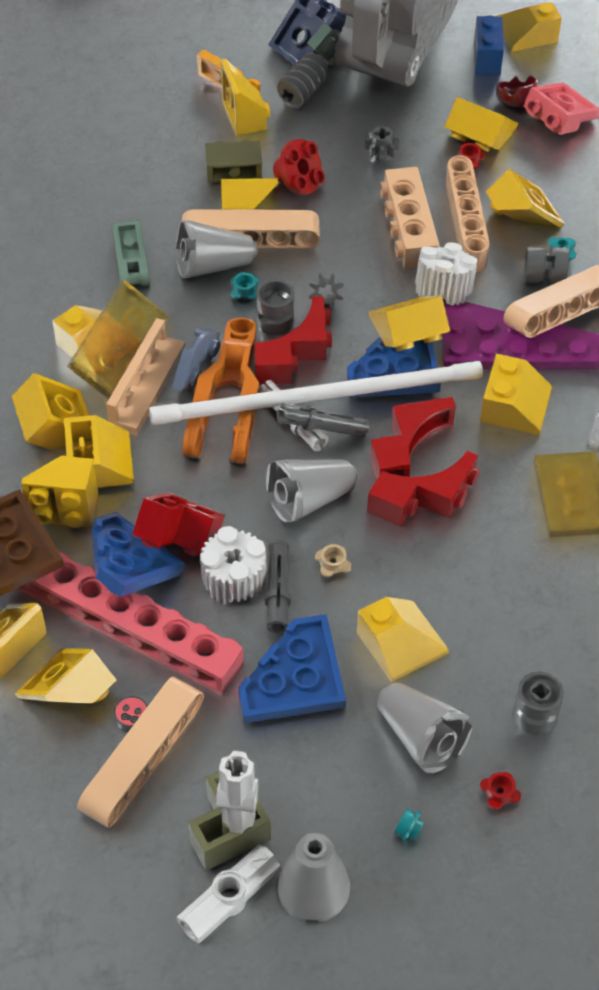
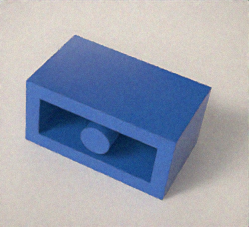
M491 15L477 16L474 35L475 74L501 75L504 53L502 17Z

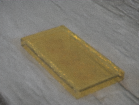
M123 280L117 286L67 367L109 400L156 318L165 320L166 323L169 316L126 280Z

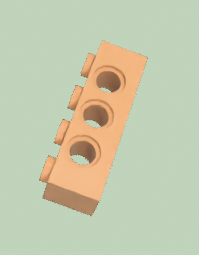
M418 167L385 170L384 182H380V195L382 199L386 198V218H391V237L397 240L395 241L396 257L402 259L404 269L417 268L422 247L438 248L440 246Z

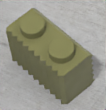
M242 140L240 142L216 141L214 143H205L207 181L209 184L221 183V179H262L260 141Z

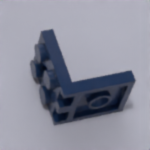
M295 0L268 45L293 65H296L308 52L318 54L307 42L325 22L333 30L342 31L346 15L341 14L340 8L333 3H329L327 0ZM304 30V39L298 43V34Z

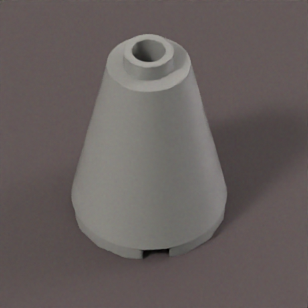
M190 220L179 224L176 249H180L181 258L176 259L181 278H193L248 265L257 256V243L252 240L250 235Z
M279 459L269 464L266 473L267 491H273L276 500L271 502V505L277 516L287 523L295 522L353 490L358 480L355 466L345 459Z
M399 682L389 684L380 691L377 704L379 711L416 764L424 772L435 773L447 767L443 763L451 755L456 759L462 753L472 733V725L468 722L470 717L465 712Z
M309 833L303 836L296 844L278 875L277 892L279 901L286 912L298 920L305 922L307 920L328 921L338 915L348 901L350 893L348 872L330 839L320 833Z

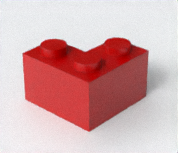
M166 492L143 498L132 535L141 538V543L151 548L160 549L162 546L175 543L183 547V552L200 557L204 543L209 542V538H214V534L218 533L225 515Z

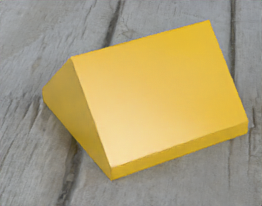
M38 603L8 604L0 612V679L47 634L42 608Z

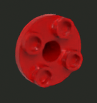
M305 139L289 141L283 147L280 158L274 162L273 173L275 178H278V182L285 184L294 194H310L325 180V173L322 170V163L318 154V146L314 141H307Z

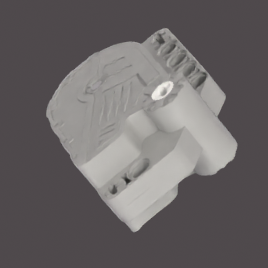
M340 0V12L346 15V20L341 34L338 36V42L335 44V64L406 87L413 85L422 61L449 22L458 0Z

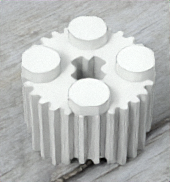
M446 243L443 248L440 246L438 248L422 247L415 285H417L416 293L419 296H442V299H446V304L452 306L454 304H463L465 296L468 297L473 291L477 258L469 256V253H464L462 246L457 243Z
M231 526L220 528L218 533L214 534V538L210 537L209 542H205L204 547L201 549L200 564L203 585L206 586L207 591L210 590L212 599L216 598V602L223 601L224 605L227 602H233L234 599L240 602L241 598L247 600V596L250 598L258 597L259 592L262 593L263 587L266 586L267 577L264 542L257 539L256 536L251 537L250 532L245 534L244 530L238 532L237 529Z

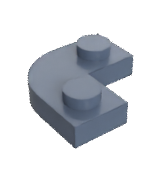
M197 329L195 331V337L198 338L194 340L192 349L184 347L172 388L188 391L196 387L198 376L202 373L200 369L201 362L212 361L213 357L219 352L221 342L218 339L221 332L212 329Z

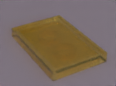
M596 451L534 455L533 463L549 538L599 534V462Z

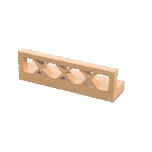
M156 318L106 404L108 421L135 436H138L149 416V407H153L179 363L185 347L184 341L166 336L165 320Z

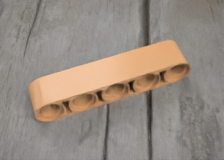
M453 156L449 159L447 165L446 190L457 244L462 246L464 253H469V256L477 258L476 272H481L487 266L489 239L473 164L465 156Z
M193 209L186 211L182 215V222L190 220L250 235L252 240L256 241L257 248H312L320 240L319 216L311 210Z
M599 265L513 302L504 313V323L524 336L531 338L599 307Z
M175 676L169 678L85 788L77 804L78 811L107 828L112 827L196 715L203 702L204 692Z

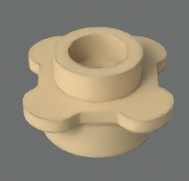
M330 544L322 550H318L315 554V560L321 565L320 573L324 577H331L339 572L348 573L351 570L352 564L347 561L346 549L343 546Z

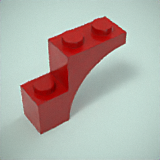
M312 296L311 308L307 317L292 332L270 341L255 342V375L259 385H267L266 381L272 380L275 384H292V372H298V361L326 360L327 348H332V330H326V326H330L331 320L330 308H324V296Z
M453 397L435 398L429 401L393 406L391 426L394 436L371 439L370 461L376 480L382 471L398 476L410 477V455L416 445L432 432L454 425L456 405Z
M467 450L449 468L426 476L406 477L382 471L368 493L367 512L400 527L407 516L413 517L418 506L450 518L455 508L461 509L468 486L473 487L477 482L480 474V469L477 468L478 455Z

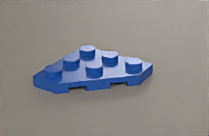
M379 337L366 349L365 355L358 361L354 360L347 367V381L438 368L433 342L424 343L422 339L413 342L414 347L410 349L396 351V347H386L381 337ZM441 383L353 395L350 398L440 392Z
M113 512L95 518L92 526L96 579L104 584L111 593L122 597L182 575L186 566L183 561L163 546L160 549H155L143 545L141 538L132 535L135 525L119 513Z
M326 614L293 619L287 626L286 632L276 644L274 643L260 659L258 667L250 677H246L238 686L244 724L346 707L345 692Z

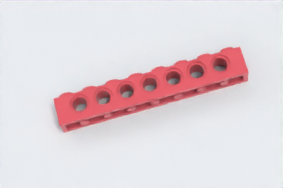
M62 552L59 553L63 558L64 567L17 588L221 696L224 695L244 666L243 648L235 640L223 638L213 633L204 624H195L183 618L178 611L171 608L166 609L156 604L147 595H138L133 592L119 597L111 593L104 584L96 579L94 568L90 566L84 567L72 561L68 555ZM146 624H154L153 626L149 627L144 626ZM176 638L182 639L181 641H172ZM203 653L211 654L209 656H201Z

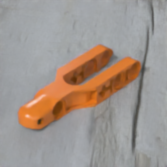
M233 318L227 322L218 361L198 376L192 403L213 400L216 389L225 385H235L241 388V396L259 393V382L251 371L256 341V323L253 320ZM257 409L238 412V424L233 428L232 456L229 458L230 463H246ZM210 416L188 419L183 439V457L200 458Z

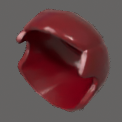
M514 76L509 82H498L496 87L497 99L505 106L521 108L526 101L531 87H537L538 80L533 76H528L527 80L522 82L518 76Z

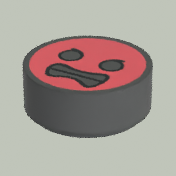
M136 696L121 699L114 708L117 726L121 730L129 732L148 707L147 703Z

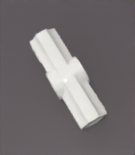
M232 751L229 756L221 758L216 795V807L221 808L222 822L233 833H243L245 829L254 825L259 791V779L254 778V762L250 761L247 754L241 751Z
M257 845L233 868L217 874L213 879L212 886L177 916V922L192 941H196L199 944L228 917L241 913L245 908L246 901L281 870V865L269 849ZM227 889H233L238 892L237 895L230 898L221 895Z

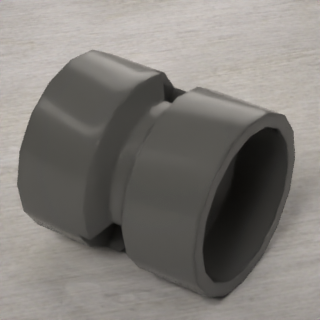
M527 246L524 262V282L542 283L546 279L549 284H555L567 279L569 249L566 247H551L549 251H546L544 246ZM546 261L552 262L551 269H546Z
M278 279L267 280L261 283L256 291L257 326L262 332L269 335L284 334L294 324L293 287L289 283Z
M540 671L532 672L524 676L520 681L513 717L517 726L526 733L533 735L545 734L556 725L564 694L562 684L556 677Z

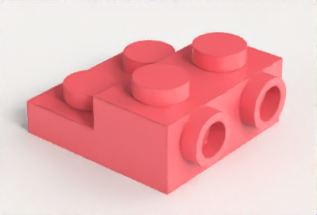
M564 82L531 87L523 105L530 115L544 121L547 128L560 135L575 132L578 130L581 122L597 119L599 116V107Z

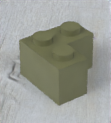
M219 771L205 777L206 795L214 810L188 822L190 842L205 871L271 840V820L258 798L255 821L252 827H248L243 833H233L222 822L221 808L216 807Z

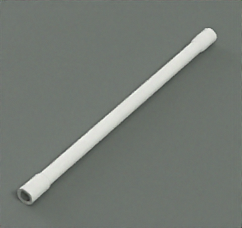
M480 361L453 364L449 367L186 404L175 403L149 407V417L153 426L179 422L184 419L280 406L281 403L290 405L451 381L482 379L483 369Z

